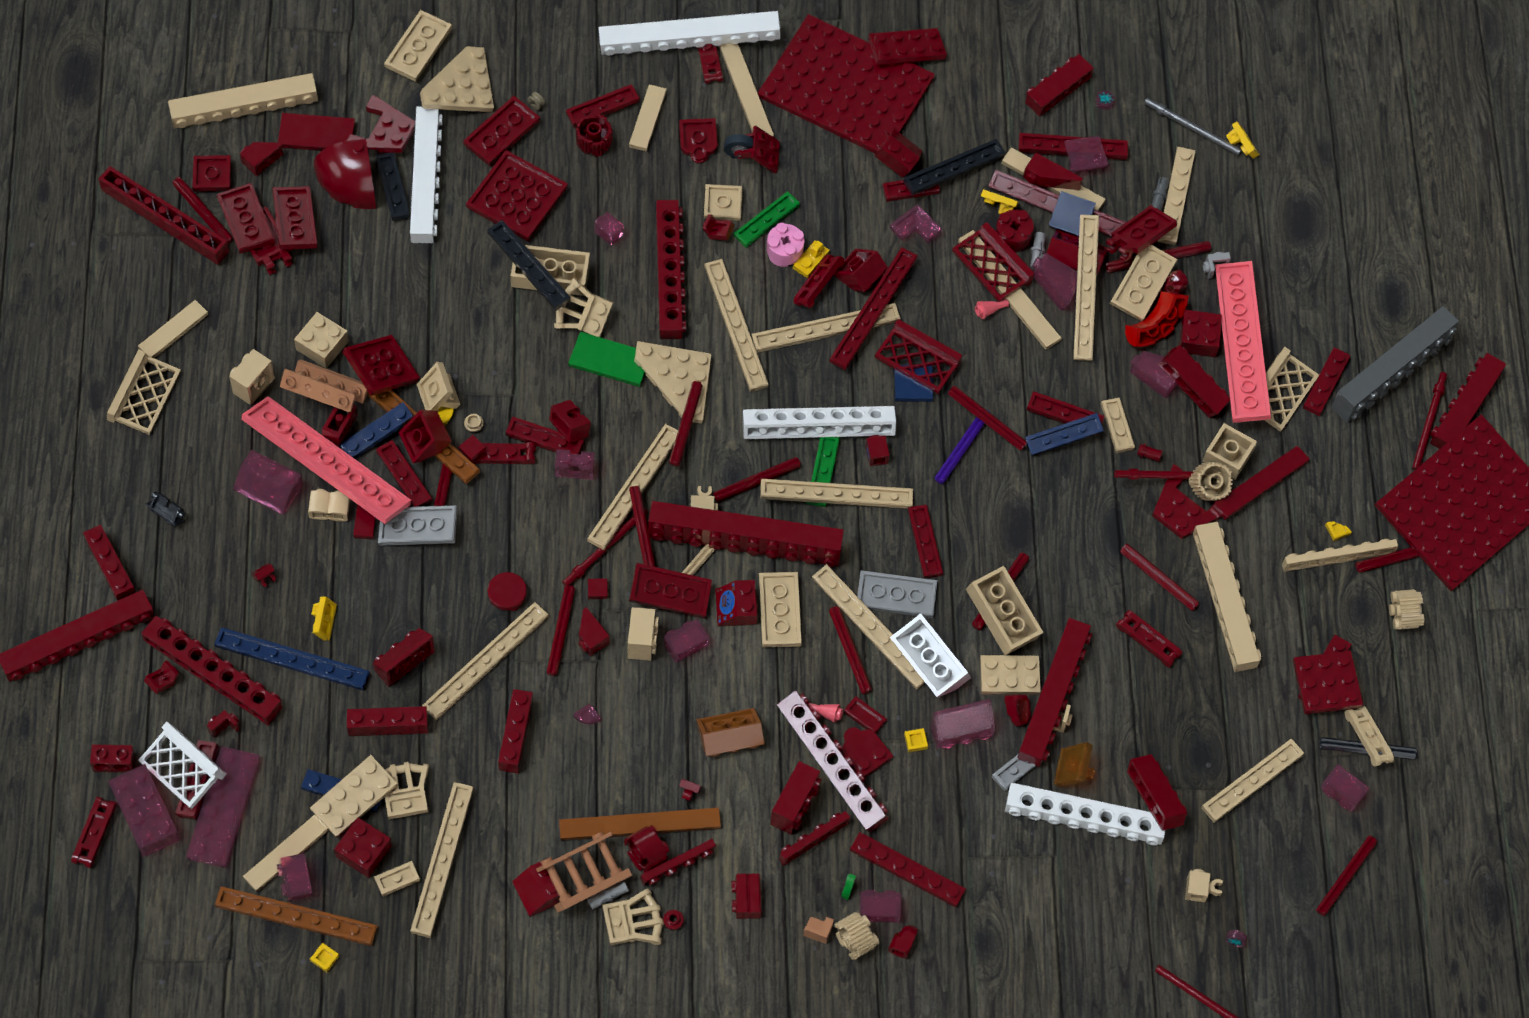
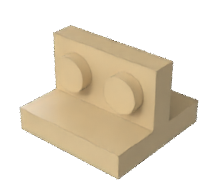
M436 362L417 383L425 410L438 411L441 406L457 409L460 402L451 376L446 373L442 362Z

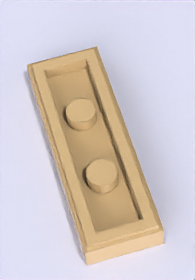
M1120 398L1101 401L1115 452L1121 453L1134 450L1135 445Z

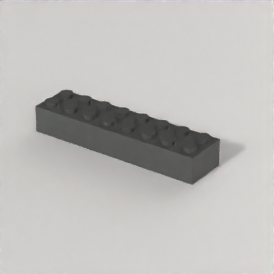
M1442 306L1338 391L1331 409L1346 423L1352 419L1355 421L1360 417L1365 408L1368 410L1375 404L1376 399H1382L1391 387H1397L1404 376L1406 378L1414 372V368L1424 365L1430 355L1432 357L1435 356L1442 345L1447 346L1453 340L1452 335L1457 331L1456 327L1459 320Z

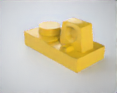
M1238 122L1232 124L1234 129L1226 135L1232 145L1241 142L1243 144L1241 149L1246 156L1249 154L1253 159L1259 156L1243 127Z
M984 189L981 197L985 198L984 202L992 205L995 202L1000 203L999 214L1013 210L1014 207L1017 208L1019 203L1016 200Z
M814 240L795 262L793 269L808 279L825 255L829 254L830 250L820 241Z
M326 596L320 597L319 603L313 604L311 613L315 617L312 633L323 641L330 640L337 606L336 603Z

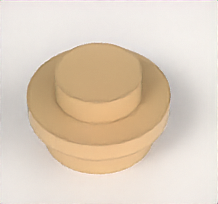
M470 414L466 417L464 426L470 432H478L483 427V419L477 414Z

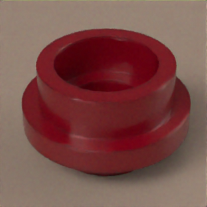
M677 910L667 911L663 917L664 925L670 930L679 929L683 924V915ZM670 917H676L677 921H670Z

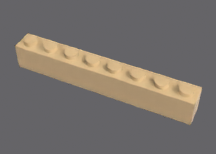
M313 73L168 100L173 127L185 128L195 124L201 125L205 122L221 121L232 117L238 118L242 115L258 114L268 110L274 111L279 108L294 107L300 104H311L318 101Z
M1218 522L1197 525L1193 532L1194 540L1234 672L1257 668L1261 660V653L1259 649H1256V636L1253 631L1251 632L1249 626L1251 624L1250 617L1245 613V600L1240 596V584L1238 579L1235 580L1234 577L1235 568L1233 562H1230L1228 557L1229 548L1223 541V529L1219 528Z

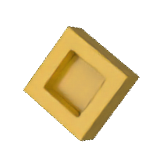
M924 728L904 732L908 753L928 749Z
M322 943L312 955L310 961L325 972H328L339 958V954Z

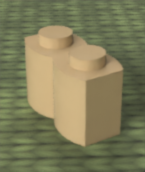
M324 489L311 491L308 510L309 518L348 521L350 498L339 490L331 493Z

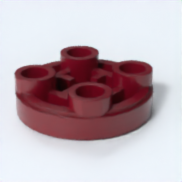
M503 572L494 576L489 582L487 589L489 602L501 610H517L524 602L527 594L524 580L519 575L511 572Z

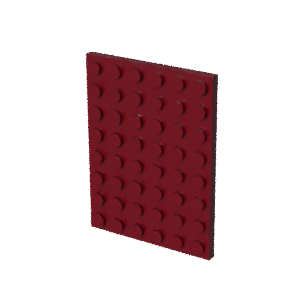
M808 14L757 94L760 99L876 154L893 128L901 133L932 83L935 74L911 62L877 65L869 42Z
M1481 414L1374 505L1446 587L1452 591L1529 525V467Z

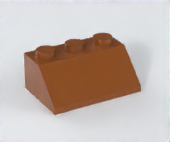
M754 708L696 719L702 747L706 756H718L724 752H738L744 748L753 749L764 744L761 721Z

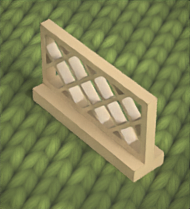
M1286 347L1281 350L1266 371L1268 390L1275 389L1277 398L1269 399L1271 419L1264 421L1280 432L1319 376L1315 371L1289 354L1290 350ZM1288 360L1295 365V371L1287 370L1286 363ZM1301 373H1307L1313 378L1309 382H1303ZM1297 374L1299 383H1291L1289 375ZM1285 375L1287 384L1278 385L1277 376ZM1300 386L1302 394L1294 396L1292 387ZM1280 388H1288L1290 396L1281 397ZM1291 400L1292 409H1284L1283 401ZM1278 401L1280 410L1272 411L1270 402ZM1273 414H1282L1283 422L1281 425L1274 420Z
M138 349L107 412V420L113 423L117 421L150 435L181 369L147 356L146 352ZM146 363L154 364L157 370L147 373L145 369ZM168 370L174 373L173 378L164 380L161 372ZM159 374L161 382L152 384L149 376ZM146 378L149 386L139 389L137 381ZM164 385L165 394L157 396L154 388ZM151 389L154 397L144 400L141 392ZM138 394L141 402L131 405L130 396ZM156 401L158 405L157 410L149 412L146 404ZM143 405L146 413L136 416L133 408ZM131 410L133 418L124 419L120 416L122 412ZM148 417L150 421L149 427L141 426L138 420Z

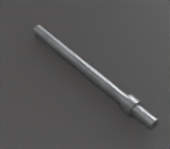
M1148 97L1146 98L1144 104L1156 110V113L1161 116L1169 117L1237 156L1240 154V148L1167 109L1166 105L1158 104Z

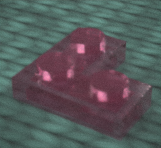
M918 204L890 224V229L901 240L916 231L928 243L942 231V228Z

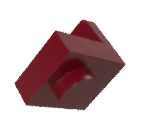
M708 214L703 224V230L709 239L729 240L735 225L732 221L716 220L712 214Z
M166 660L160 669L146 675L144 682L155 694H158L174 686L179 673Z
M225 710L218 716H213L206 725L209 734L214 738L228 725L236 732L240 730L237 717L233 713L228 714Z

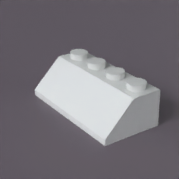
M919 614L890 637L937 698L955 691L971 678L922 614Z

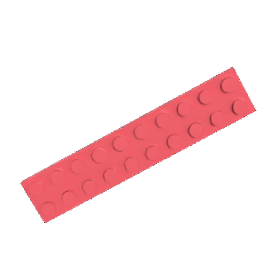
M1252 261L1216 264L1215 271L1220 314H1222L1221 324L1232 421L1236 423L1271 419Z
M269 396L242 414L241 420L384 524L410 506L411 499Z

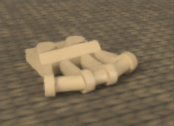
M573 278L565 291L571 297V302L585 307L584 311L581 314L565 307V304L556 311L554 328H577L600 337L614 302L592 294L576 278ZM578 288L588 298V301L576 298L571 294ZM563 313L580 319L579 323H563Z
M404 762L403 765L395 766V764H392L389 768L385 769L390 776L392 775L397 784V774L405 772L408 788L399 790V785L396 786L394 791L385 796L388 819L427 813L428 807L424 786L429 771V764H423L422 766ZM411 772L421 773L417 787H413Z
M649 888L629 900L602 905L610 946L626 942L631 943L636 940L661 945L662 938H660L662 925H664L663 918L660 917L661 907L657 905L651 896L652 892ZM641 900H645L648 904L647 907L630 910L631 906ZM652 914V920L633 923L632 917ZM654 927L652 935L635 933V930Z

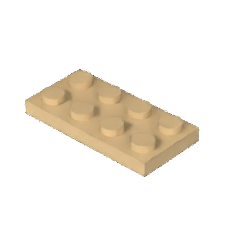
M420 10L385 61V68L416 82L451 31L452 24Z
M1152 245L1137 254L1110 304L1143 321L1177 259Z
M798 572L759 573L762 647L801 646Z
M370 755L312 805L310 809L332 834L338 838L351 827L357 817L361 818L398 784Z

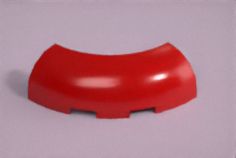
M1161 291L1156 307L1147 318L1133 325H1125L1126 339L1129 344L1135 347L1154 344L1160 338H1165L1173 331L1177 320L1182 318L1189 296Z

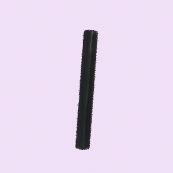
M1321 737L1319 740V748L1368 754L1361 741ZM1387 744L1394 757L1415 759L1417 756V749L1415 747Z

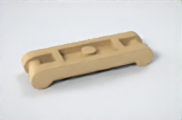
M1362 706V708H1357V710H1346V720L1350 721L1371 758L1372 765L1379 766L1383 762H1393V753L1367 708Z

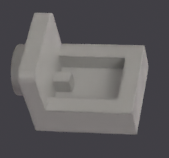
M1216 252L1207 255L1206 261L1203 262L1204 273H1207L1208 279H1212L1216 264L1230 262L1229 252Z

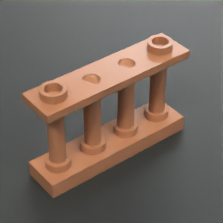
M301 359L297 362L295 372L284 369L280 384L281 388L347 412L352 411L354 401L363 404L368 393L361 381Z
M602 831L592 836L593 841L555 860L551 856L541 861L542 866L536 868L537 872L547 869L560 896V903L554 905L557 913L632 876L629 868L623 871L621 868H618L604 840L612 836L611 832L604 835ZM596 843L611 871V877L607 879L604 876L601 877L588 850V847ZM578 852H581L594 879V885L589 888L587 885H584L571 859V856ZM562 860L577 887V894L572 897L570 893L567 894L554 867V864Z

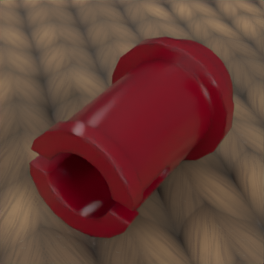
M1146 443L1144 445L1140 444L1137 452L1140 458L1146 457L1158 462L1162 454V450L1146 446Z

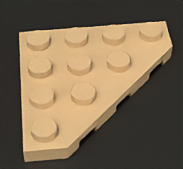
M465 47L421 90L422 108L492 112L494 105L484 47Z
M637 341L635 363L641 366L654 386L659 388L663 393V397L671 406H674L681 418L692 382H701L703 387L693 422L702 424L711 354Z

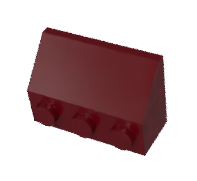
M1057 229L1051 238L1045 258H1048L1051 263H1062L1068 269L1077 270L1079 237ZM1101 244L1097 246L1096 276H1098L1108 252L1107 248H1109Z
M420 628L410 631L404 640L393 644L387 653L379 655L374 660L373 668L375 673L390 687L435 652L433 636Z

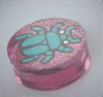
M1109 91L1099 92L1096 97L1097 106L1101 109L1111 108L1114 104V95Z
M1237 930L1227 932L1226 942L1235 947L1245 946L1247 937L1244 933Z

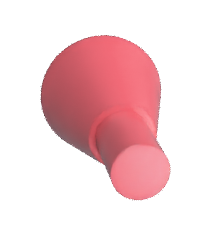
M1007 299L1000 302L978 301L975 306V313L981 319H984L999 309L1008 307L1009 302Z
M807 704L811 710L815 709L819 715L834 723L842 718L843 709H841L840 704Z

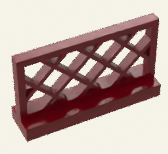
M988 222L983 224L980 230L952 248L954 254L998 302L1022 286H1028L1033 281L1034 272ZM980 236L984 240V245L974 244V240ZM963 247L971 248L970 255L962 254L959 250ZM973 249L984 250L983 257L972 255ZM986 250L994 251L996 258L985 257ZM972 260L982 261V268L974 267L971 264ZM985 262L995 263V269L984 268ZM998 263L1006 264L1008 271L997 270ZM983 274H994V281L986 280ZM997 274L1006 275L1007 282L996 281ZM1010 276L1018 277L1020 282L1017 284L1009 283ZM995 286L1006 287V291L1000 295L995 290Z
M898 319L890 334L875 353L874 358L939 394L955 369H958L960 366L962 354ZM896 335L901 338L902 343L893 344V336ZM914 345L918 348L919 352L909 354L907 346ZM904 347L906 354L896 356L894 349ZM891 349L893 357L886 358L881 353ZM930 354L934 357L935 361L925 363L923 355ZM920 356L922 363L912 365L910 358ZM907 359L909 366L902 367L898 364L897 360ZM946 363L951 366L950 370L941 372L939 365ZM936 365L938 372L928 374L926 367ZM923 368L925 375H916L914 369ZM939 377L941 383L936 386L930 382V378Z

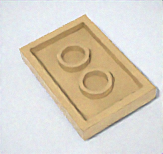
M980 656L981 694L1040 695L1039 656Z

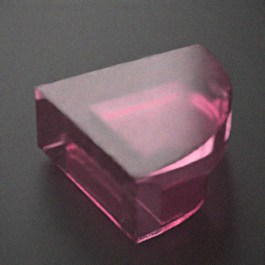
M587 704L573 714L577 721L584 724H594L601 721V718L590 704Z

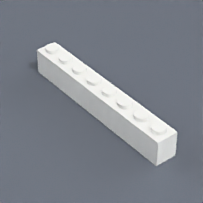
M416 107L410 224L411 243H433L434 236H437V225H434V220H438V209H435V204H439V193H436V188L440 186V178L437 177V172H440V161H437V157H441V146L438 145V141H442V130H439V125H442L443 116L439 114V109Z

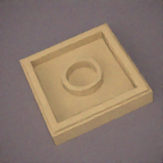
M706 184L704 219L707 218L708 214H712L716 220L741 221L742 186Z

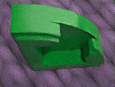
M850 873L847 876L841 895L846 900H849L856 876Z

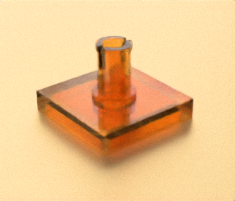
M1085 742L1061 749L1053 785L1060 788L1084 782L1085 779L1091 780L1094 777L1095 769L1088 766L1093 747L1092 744Z

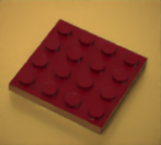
M505 150L467 201L466 208L494 223L503 220L514 234L529 241L566 191L568 183Z

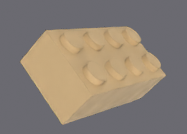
M525 245L564 290L571 284L573 278H576L584 287H587L590 253ZM513 263L511 287L537 290ZM578 288L572 293L573 295L585 296Z
M1004 566L975 580L966 588L1004 655H1008L1036 640L1043 633Z

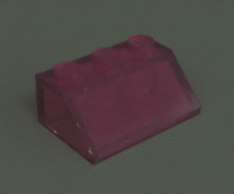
M251 450L240 467L233 490L284 515L303 486L301 474Z
M987 699L933 712L930 729L936 748L942 747L947 749L957 743L968 744L974 739L980 738L984 740L990 738L995 730L991 700Z

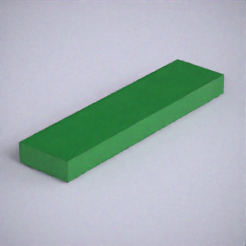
M787 191L734 232L733 236L747 248L800 206V202Z
M820 437L811 482L831 483L839 444L838 437ZM807 502L809 505L826 507V503Z

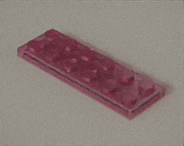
M221 746L216 765L226 775L222 780L218 778L206 792L186 854L187 859L226 868L257 771L260 755Z

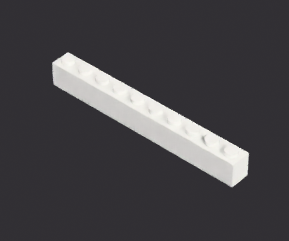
M778 11L603 26L599 27L601 55H613L616 53L629 54L639 51L649 52L650 50L664 51L673 48L703 47L705 44L710 43L719 46L729 43H754L762 40L774 41L780 39Z

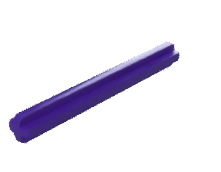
M978 417L974 419L935 476V481L939 484H944L985 423Z

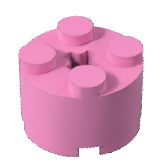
M779 223L768 234L767 254L770 261L777 266L788 267V265L795 264L803 254L804 234L793 225Z

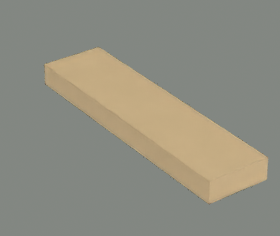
M653 85L648 86L629 143L630 148L647 152L666 95L665 88Z
M194 300L139 344L138 349L146 352L147 356L157 357L204 319L208 312Z

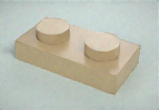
M412 861L374 877L382 897L420 881Z

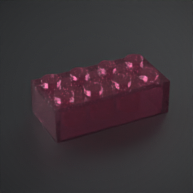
M146 764L108 781L143 857L180 840Z

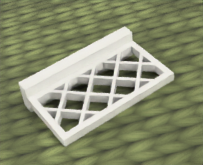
M166 722L162 726L164 731L138 761L192 809L218 778L222 780L226 773L176 727ZM167 737L170 740V748L161 749V743ZM174 751H182L183 759L174 761ZM170 752V761L161 763V753ZM157 754L156 764L146 762L151 755ZM195 762V772L187 773V763ZM182 764L181 774H174V765ZM169 766V775L162 776L161 767ZM208 774L210 779L205 784H200V775ZM195 776V785L187 786V777ZM182 777V787L175 788L174 778ZM195 789V796L189 801L187 799V790Z

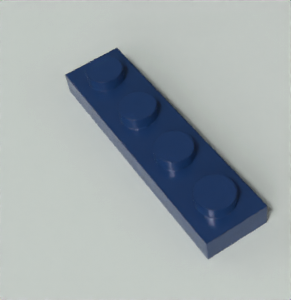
M402 402L341 443L340 446L347 454L356 459L405 426L413 418V415L404 402Z
M1098 413L1027 436L1025 439L1031 456L1101 433L1104 430Z
M308 769L301 785V790L324 796L342 779ZM382 800L369 811L377 813Z

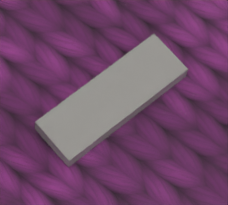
M1016 755L992 774V778L1006 791L1011 783H1016L1035 768L1036 765L1018 760V755Z

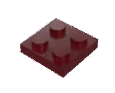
M231 155L193 156V191L230 190Z

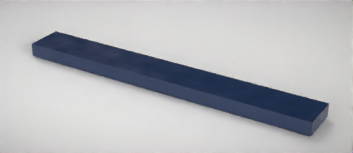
M223 627L220 628L214 646L220 649L364 691L370 675V671Z

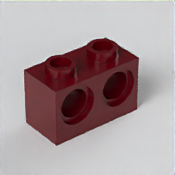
M92 744L90 764L93 772L134 773L135 751L132 745Z

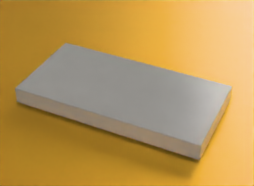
M456 505L407 507L386 524L380 521L378 544L383 546L455 543L458 508Z
M861 570L857 597L869 610L912 616L922 614L923 617L933 618L937 580Z

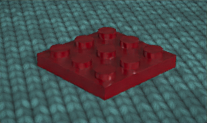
M393 335L345 347L343 350V354L370 396L416 383L420 378Z
M1351 651L1293 658L1292 661L1304 714L1362 708L1363 702Z

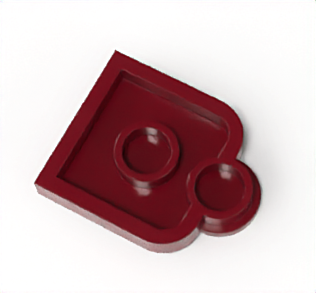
M716 118L679 120L681 151L685 155H689L695 163H704L708 159V155L713 154L717 149Z
M852 727L845 731V743L842 746L843 750L841 752L844 756L848 755L855 764L852 768L855 772L860 771L864 778L893 759L891 752L872 730L861 731L858 728Z

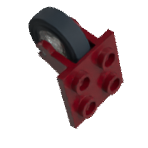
M755 125L753 126V133L745 135L735 134L727 137L724 142V152L728 156L737 159L752 158L775 174L778 170L780 141Z

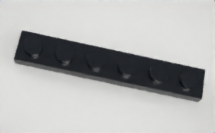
M994 139L904 177L903 182L913 196L1005 156V151L998 140Z
M503 220L487 229L489 236L555 311L571 301V297Z

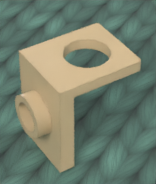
M1071 705L1066 706L1065 713L1059 712L1058 716L1062 718L1058 728H1053L1054 731L1064 733L1065 726H1070L1072 714H1069Z

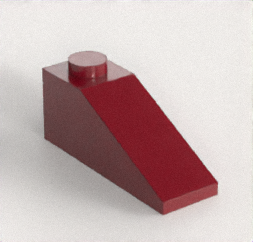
M1035 153L1023 174V178L1029 183L1042 187L1080 190L1083 181L1082 177L1038 153Z

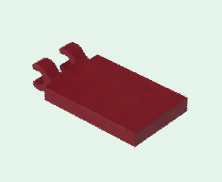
M1150 205L1111 233L1112 238L1106 241V244L1110 246L1107 248V251L1114 254L1120 246L1119 252L1123 254L1120 256V259L1126 262L1130 259L1133 252L1139 254L1177 227V220Z
M264 207L262 209L275 242L249 252L257 265L264 264L268 274L272 275L276 273L273 262L280 258L286 267L293 265L292 258L288 253L292 249L279 250L276 221L268 208Z

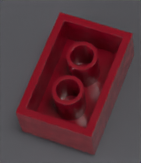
M800 761L797 763L772 809L770 825L792 835L794 830L798 831L803 821V814H807L811 807L812 797H816L820 790L819 785L822 779L819 778V770Z

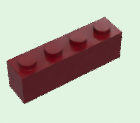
M1080 54L1074 58H1069L1065 65L1061 68L1057 67L1052 75L1048 78L1044 77L1036 87H1031L1027 91L1025 103L1039 117L1089 80L1092 77L1094 67Z
M1180 345L1172 348L1158 363L1209 418L1217 415L1230 401L1227 392L1220 388L1214 382V378L1202 369L1200 363L1195 361L1189 355V352Z
M101 524L83 532L85 541L115 599L118 601L134 594V587Z
M513 689L498 760L499 771L519 774L533 705V692Z
M427 706L347 709L348 736L428 734Z
M1152 754L1130 759L1127 773L1161 831L1183 826L1187 810L1178 799L1176 791L1169 784L1167 776L1160 769L1158 761L1154 759Z

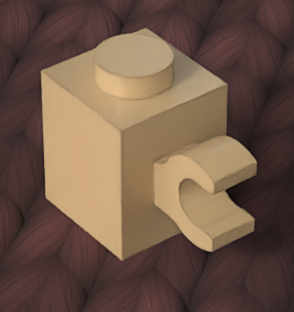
M698 486V496L691 495V507L718 510V503H714V496H711L712 487L709 486L708 492L703 493L701 486Z
M1201 869L1190 870L1187 876L1185 900L1205 902L1208 893L1220 896L1222 891L1216 890L1214 886H1222L1223 881L1215 879L1209 883L1210 873H1205Z

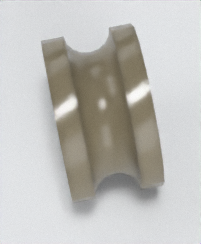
M533 92L532 96L527 98L528 103L535 110H539L545 104V100L537 92Z

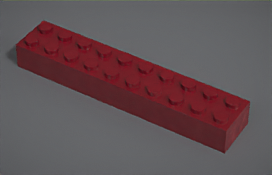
M652 501L648 522L649 538L655 541L667 540L675 544L687 543L694 547L709 544V548L715 550L727 549L734 553L740 551L746 552L749 555L760 554L766 555L769 558H785L788 561L800 560L808 564H827L829 567L839 566L844 529Z

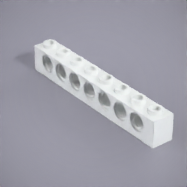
M894 406L743 410L744 439L895 435L896 430Z
M1011 783L1009 787L1005 812H1009L1010 815H1024L1032 820H1047L1051 824H1066L1074 829L1079 827L1085 828L1089 832H1103L1111 837L1122 836L1130 841H1146L1149 845H1161L1164 839L1165 830L1161 831L1151 812ZM1028 800L1032 805L1026 806L1022 801ZM1047 804L1051 809L1045 810L1042 805ZM1061 809H1068L1071 813L1064 814ZM1081 813H1088L1090 818L1082 817ZM1101 817H1107L1110 822H1103ZM1126 821L1129 823V826L1124 827L1120 822ZM1145 825L1149 828V830L1144 831L1140 828V826Z

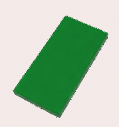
M583 332L579 333L568 362L569 367L640 387L645 374L641 366H638L634 361L635 347Z

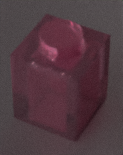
M606 212L603 216H599L596 219L595 233L608 244L613 245L624 234V225Z

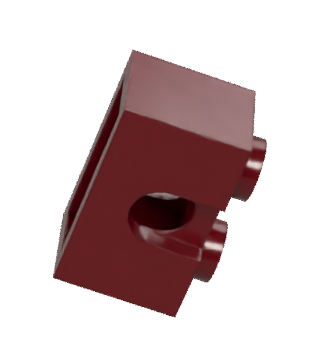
M571 400L551 406L549 421L569 443L589 437L591 422L585 415H581L579 407Z

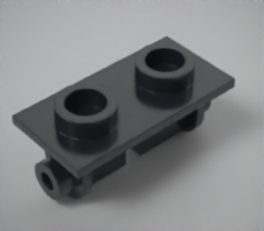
M154 492L151 496L153 500L145 503L153 513L160 515L170 525L176 526L186 521L183 519L186 515L184 509L174 502L167 506L170 499L161 492Z

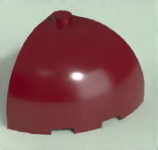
M366 139L345 141L331 145L315 157V175L320 186L329 193L330 197L341 204L343 202L352 205L353 208L376 209Z

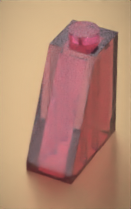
M1044 253L1040 258L1037 257L1032 265L1034 267V278L1056 306L1063 311L1070 304L1077 289V271Z
M1145 351L1139 356L1136 355L1130 362V373L1166 398L1177 384L1158 365L1164 356Z

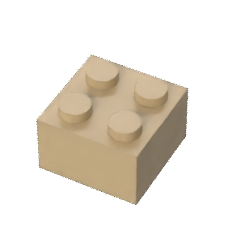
M316 312L295 337L294 341L297 351L327 369L349 342L347 330Z
M254 349L243 357L242 362L238 367H234L231 370L229 376L233 394L250 405L275 379L271 360Z
M1224 423L1206 450L1202 462H1218L1226 465V468H1230L1229 471H1232L1231 478L1236 480L1253 453L1257 441Z
M632 607L628 637V659L651 661L652 654H656L659 617L655 616V609Z

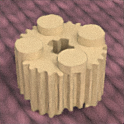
M1218 462L1202 463V465H1198L1195 468L1196 470H1193V474L1189 478V485L1193 488L1194 494L1198 495V498L1208 501L1220 500L1231 492L1230 489L1232 487L1230 485L1233 484L1231 483L1233 479L1230 477H1232V471H1229L1230 468H1226V465Z
M1415 589L1391 592L1392 604L1389 605V614L1394 616L1393 628L1411 629L1424 625L1421 592H1416Z
M854 912L834 924L835 928H838L839 931L836 933L839 943L842 947L845 946L849 949L851 953L848 955L853 960L874 949L879 944L877 936L870 931L869 926L871 924L865 915L861 917L859 913Z

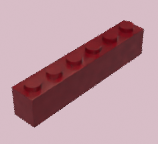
M1486 353L1484 358L1479 357L1474 366L1477 369L1475 372L1470 371L1466 378L1468 383L1466 386L1462 384L1457 392L1459 397L1457 400L1453 398L1448 406L1450 411L1448 413L1444 412L1439 420L1441 425L1439 427L1435 426L1430 434L1433 437L1430 442L1431 445L1438 449L1442 448L1470 424L1506 366L1505 362L1489 353Z

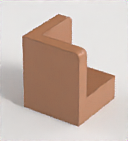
M810 917L807 926H805L803 936L826 944L834 919L826 917L825 921Z

